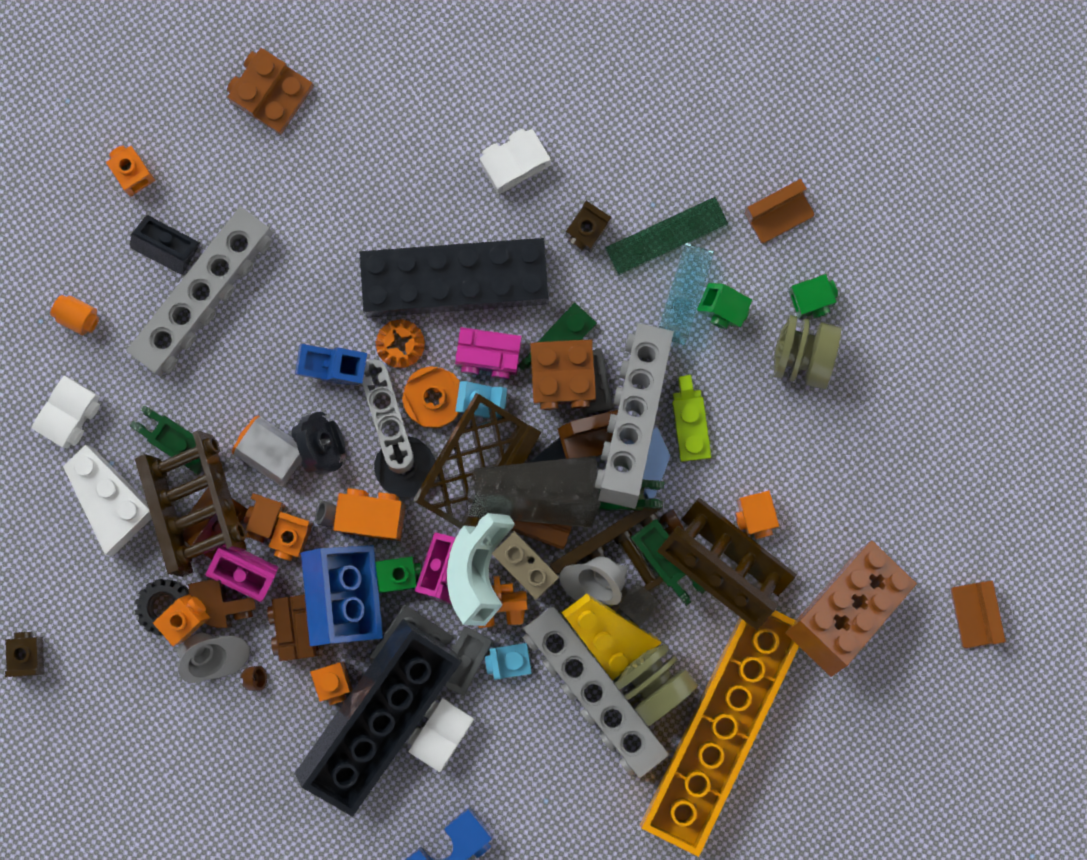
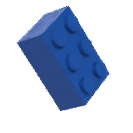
M374 545L319 548L301 552L310 646L383 639Z

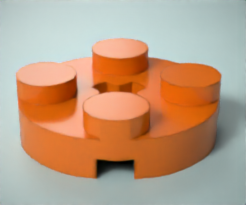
M434 366L424 367L414 372L404 387L402 397L403 406L409 417L424 428L436 429L451 424L459 415V412H455L460 384L459 379L450 371ZM431 389L435 393H442V397L439 398V404L436 406L433 403L427 404L425 402V399L429 397L428 391Z

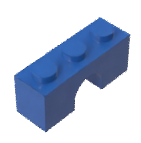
M468 807L444 828L453 843V851L448 857L434 859L422 847H419L405 860H467L473 854L476 858H479L492 847L489 841L492 840L493 835L471 807Z

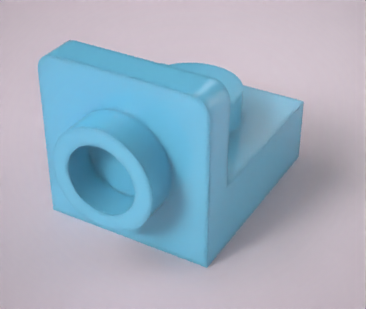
M460 381L455 412L464 413L475 393L480 394L505 410L507 405V388L490 387L473 382ZM480 403L474 416L490 418L489 409ZM496 413V418H502V416Z
M527 643L489 649L490 655L485 656L487 674H493L494 680L532 674Z

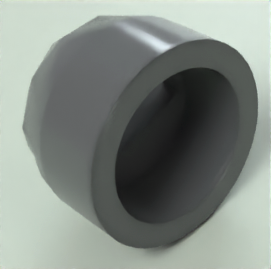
M322 501L316 511V524L324 527H333L337 506L333 503Z

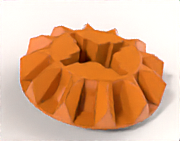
M404 319L389 321L379 330L375 341L379 357L387 365L395 368H406L416 363L422 356L425 347L424 336L421 330L413 322ZM395 332L402 339L412 337L405 343L406 355L399 348L388 349L395 343Z

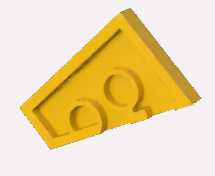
M585 594L562 612L612 680L622 674L628 665L647 650L654 649L662 643L656 636L647 633L634 622L623 618L613 609L589 594Z

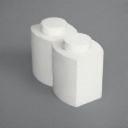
M520 129L509 136L508 139L510 141L501 146L496 143L483 150V156L479 158L480 165L497 194L513 188L523 180L538 174L551 165V159L533 129L528 131Z
M63 376L31 428L62 448L68 449L70 445L75 446L84 433V430L81 428L86 419L91 420L98 412L100 404L97 402L100 396L73 379Z
M442 698L440 703L436 701L432 703L424 715L429 719L422 730L417 727L407 742L411 745L409 753L438 772L443 770L475 718Z

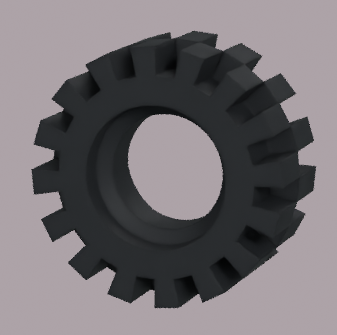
M159 579L146 584V588L141 589L138 593L140 594L139 599L135 601V604H137L135 615L139 616V624L143 625L144 629L148 632L162 635L153 624L158 618L153 608L156 599L162 595H168L176 601L180 597L188 595L189 589L181 585L180 582L169 579Z

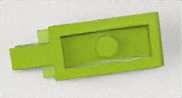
M691 375L679 376L680 393H673L672 407L680 463L711 459L704 400L701 397V390L693 391Z

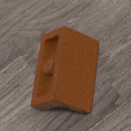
M802 179L789 184L746 208L744 214L760 243L764 244L814 217V211L804 195L807 188Z
M993 580L952 587L951 595L962 647L970 648L1006 642Z

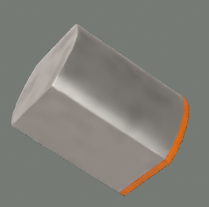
M257 415L252 420H249L250 423L240 433L237 442L233 443L232 454L278 485L283 486L288 482L302 461L297 444L292 437Z

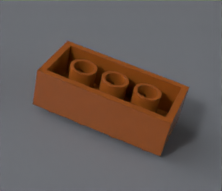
M871 540L849 559L785 633L832 677L850 664L917 583Z

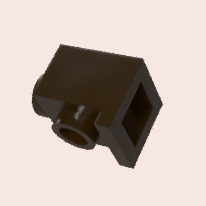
M586 200L565 231V236L569 238L568 244L580 252L585 249L591 253L611 224L612 217ZM583 223H590L593 229L590 232H584L581 229V225Z
M33 631L15 632L13 633L14 639H5L7 669L5 677L44 674L43 637L33 638ZM20 648L26 651V657L23 660L19 659Z

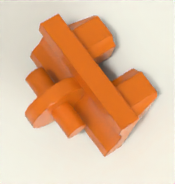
M500 575L493 576L494 585L491 586L503 604L497 612H506L507 624L509 625L523 624L525 610H528L526 591L514 592L513 583L501 584ZM494 616L490 619V621H489L485 626H478V627H479V628H485V627H492V626H494V625H495Z

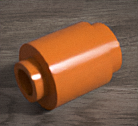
M60 295L54 302L50 315L55 318L57 323L82 336L87 332L92 333L99 322L96 308L71 295L67 297Z

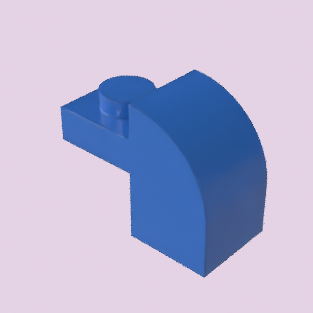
M300 344L295 375L320 379L323 382L359 385L363 383L367 353L339 347L328 349Z

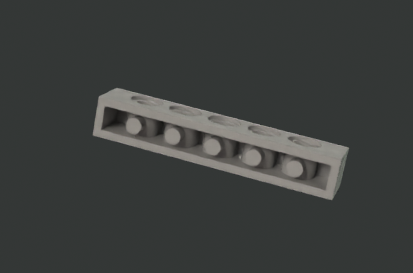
M240 206L126 351L160 377L163 373L168 374L178 362L176 358L183 348L187 350L196 340L197 335L195 333L202 324L206 326L216 314L215 307L221 300L224 302L232 295L235 289L233 285L240 276L243 278L250 272L254 265L252 261L259 252L261 254L269 248L273 241L271 229ZM237 240H248V246L244 251H234L233 247ZM220 263L229 264V270L224 276L215 275V268ZM201 287H209V296L205 300H197V290ZM185 310L190 311L191 318L189 322L179 325L177 323L179 313ZM166 334L171 335L172 341L170 346L160 349L158 346L160 337Z
M637 323L635 334L629 333L625 351L631 352L629 361L623 360L619 378L625 379L623 388L617 387L613 405L619 406L617 415L611 414L607 432L613 433L611 442L605 441L601 460L607 461L605 470H598L595 488L601 489L599 501L636 508L674 331ZM639 358H647L651 362H642ZM640 384L643 385L646 389L640 390L635 388L633 385ZM635 411L640 416L632 417L627 412ZM628 438L632 440L634 444H625L621 441V439ZM623 466L628 472H618L614 467Z
M553 605L523 628L527 633L523 636V639L533 652L539 648L546 657L542 661L546 669L552 676L558 673L564 680L565 684L561 688L571 701L578 698L585 707L580 711L591 726L597 723L604 733L599 737L608 749L612 751L616 748L623 758L619 763L629 776L636 773L641 778L669 756L664 747ZM552 634H558L564 640L563 649L556 653L550 652L546 647V639ZM571 659H577L583 664V672L578 677H570L565 672V665ZM590 684H597L602 689V696L596 702H590L584 696L585 688ZM609 709H616L621 713V722L617 726L611 727L604 722V714ZM629 734H636L640 737L641 744L636 751H627L623 747V740Z

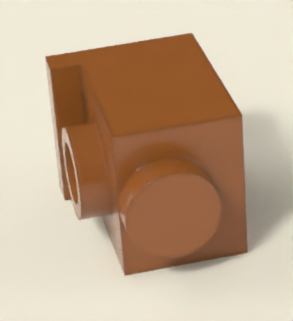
M252 493L250 499L255 500L256 503L254 506H249L245 515L244 523L248 524L246 537L264 543L265 537L272 539L279 519V513L284 512L286 505Z

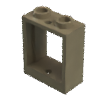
M515 531L492 553L536 600L559 579L554 571ZM535 559V562L533 564H529L528 560Z

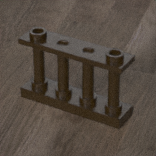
M199 430L193 432L196 446L171 458L161 461L160 458L147 454L135 458L167 573L180 577L194 573L191 565L193 558L225 544L227 549L240 552L247 550L244 541L246 533L238 521L219 458V444L213 435ZM200 458L205 475L170 490L166 479L167 472ZM209 487L213 504L181 518L177 517L174 507L177 500ZM217 516L222 532L187 547L183 537L184 530Z
M699 497L681 519L688 525L687 529L684 531L677 526L657 552L751 627L758 630L778 606L769 598L772 592L779 597L795 579L797 574ZM698 534L713 545L710 551L695 540ZM723 553L737 564L735 570L719 559ZM747 573L763 584L760 589H757L745 579Z
M643 508V511L630 513L549 564L550 568L558 575L564 567L578 564L577 562L587 556L590 561L596 557H606L604 554L606 550L603 546L612 540L616 544L620 543L646 585L631 595L624 586L621 590V601L617 605L610 607L615 612L664 582L660 576L658 578L655 577L630 537L632 535L631 528L639 523L644 528L655 518L658 519L656 513L661 509Z

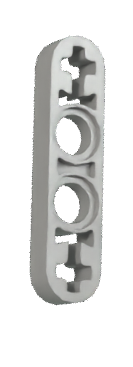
M376 359L368 360L365 365L362 385L384 458L391 471L405 473L413 466L414 455L391 380L383 362ZM376 369L379 373L378 379L381 387L375 388L372 378L368 377L371 375L370 370ZM380 395H386L391 398L390 405L385 409H378L374 406L375 399ZM388 423H396L400 429L397 435L387 437L382 433L383 427ZM392 445H399L402 455L405 456L403 458L404 463L398 464L396 460H393L396 458Z

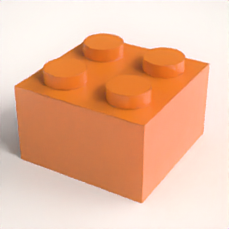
M347 488V494H338L333 531L340 534L401 541L406 505L399 501L400 497H397L395 494L379 492L378 498L369 497V493L364 490Z

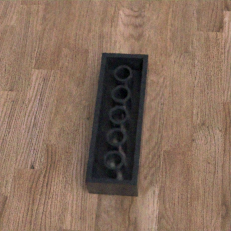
M544 238L359 251L363 313L367 318L549 305Z
M402 619L296 770L295 775L301 788L353 817L462 661L456 653L445 644L405 619Z

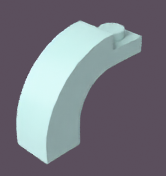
M487 513L479 520L476 527L463 526L452 545L447 567V585L452 606L463 625L485 626L503 605L491 586L489 563L495 548L515 525L509 515Z

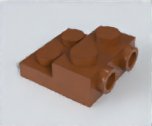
M260 48L257 53L252 51L245 59L243 66L246 70L240 78L235 76L228 84L227 92H229L227 98L231 104L281 135L313 89L314 84L289 68L285 62L265 49Z
M592 339L530 343L534 405H540V410L559 409V404L571 403V408L579 409L589 408L590 402L596 401Z

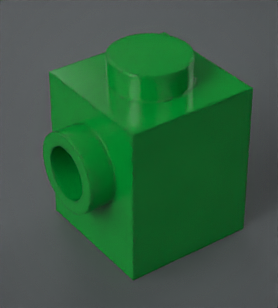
M826 274L792 285L788 290L798 319L812 315L814 319L823 317L831 313L830 308L837 303L835 299L838 297L837 287L833 280H828Z
M708 283L697 311L711 318L710 323L724 330H727L728 326L741 328L742 323L749 315V307L753 299L726 284Z
M415 557L375 562L379 593L416 588L422 566L421 562L415 563Z

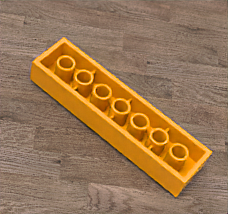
M775 610L758 630H755L739 617L640 823L641 829L698 857L700 856L799 648L785 633L796 620Z

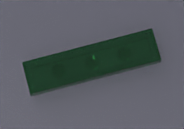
M713 197L605 247V251L617 276H620L728 226V222L716 197Z

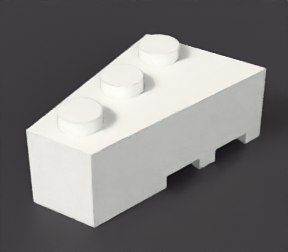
M84 445L63 466L105 555L114 556L152 519L147 501L95 448Z

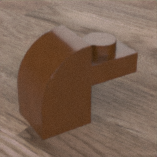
M212 579L188 584L189 594L192 597H197L205 605V612L210 617L205 624L211 627L232 628L230 615H234V620L251 618L253 617L252 611L260 610L259 601L253 598L228 602L225 585L221 583V580L216 581Z

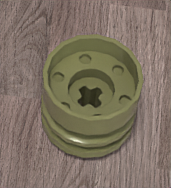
M789 315L786 324L780 330L773 357L775 368L773 377L782 379L787 366L790 367V382H794L799 371L803 370L805 371L806 386L826 390L839 348L841 327L820 323L815 335L809 334L810 319L805 318L800 331H796L797 316Z
M665 643L657 648L647 650L625 668L621 677L614 683L619 690L630 682L633 684L634 687L624 695L627 700L641 694L644 699L637 705L635 711L647 726L671 711L699 686L686 669L672 675L669 670L678 660L675 655L664 663L660 660L670 650Z

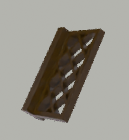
M475 393L413 501L459 529H462L463 526L476 527L479 520L487 513L495 514L542 432L521 421L480 394ZM481 403L489 409L491 421L476 425L474 413ZM496 413L502 416V418L497 419ZM507 421L515 424L517 427L512 436L501 440L498 424ZM492 426L495 442L481 446L478 429ZM472 431L475 448L460 451L458 440L462 434ZM497 447L498 460L495 464L485 467L482 451ZM477 453L480 468L465 472L462 456ZM456 458L459 474L445 478L442 467L446 461ZM481 474L483 481L481 489L470 493L467 477ZM461 479L464 495L449 499L446 483ZM440 485L444 501L435 504L425 501L424 498L430 488ZM466 501L468 511L460 522L453 517L451 504ZM445 506L446 513L439 508Z

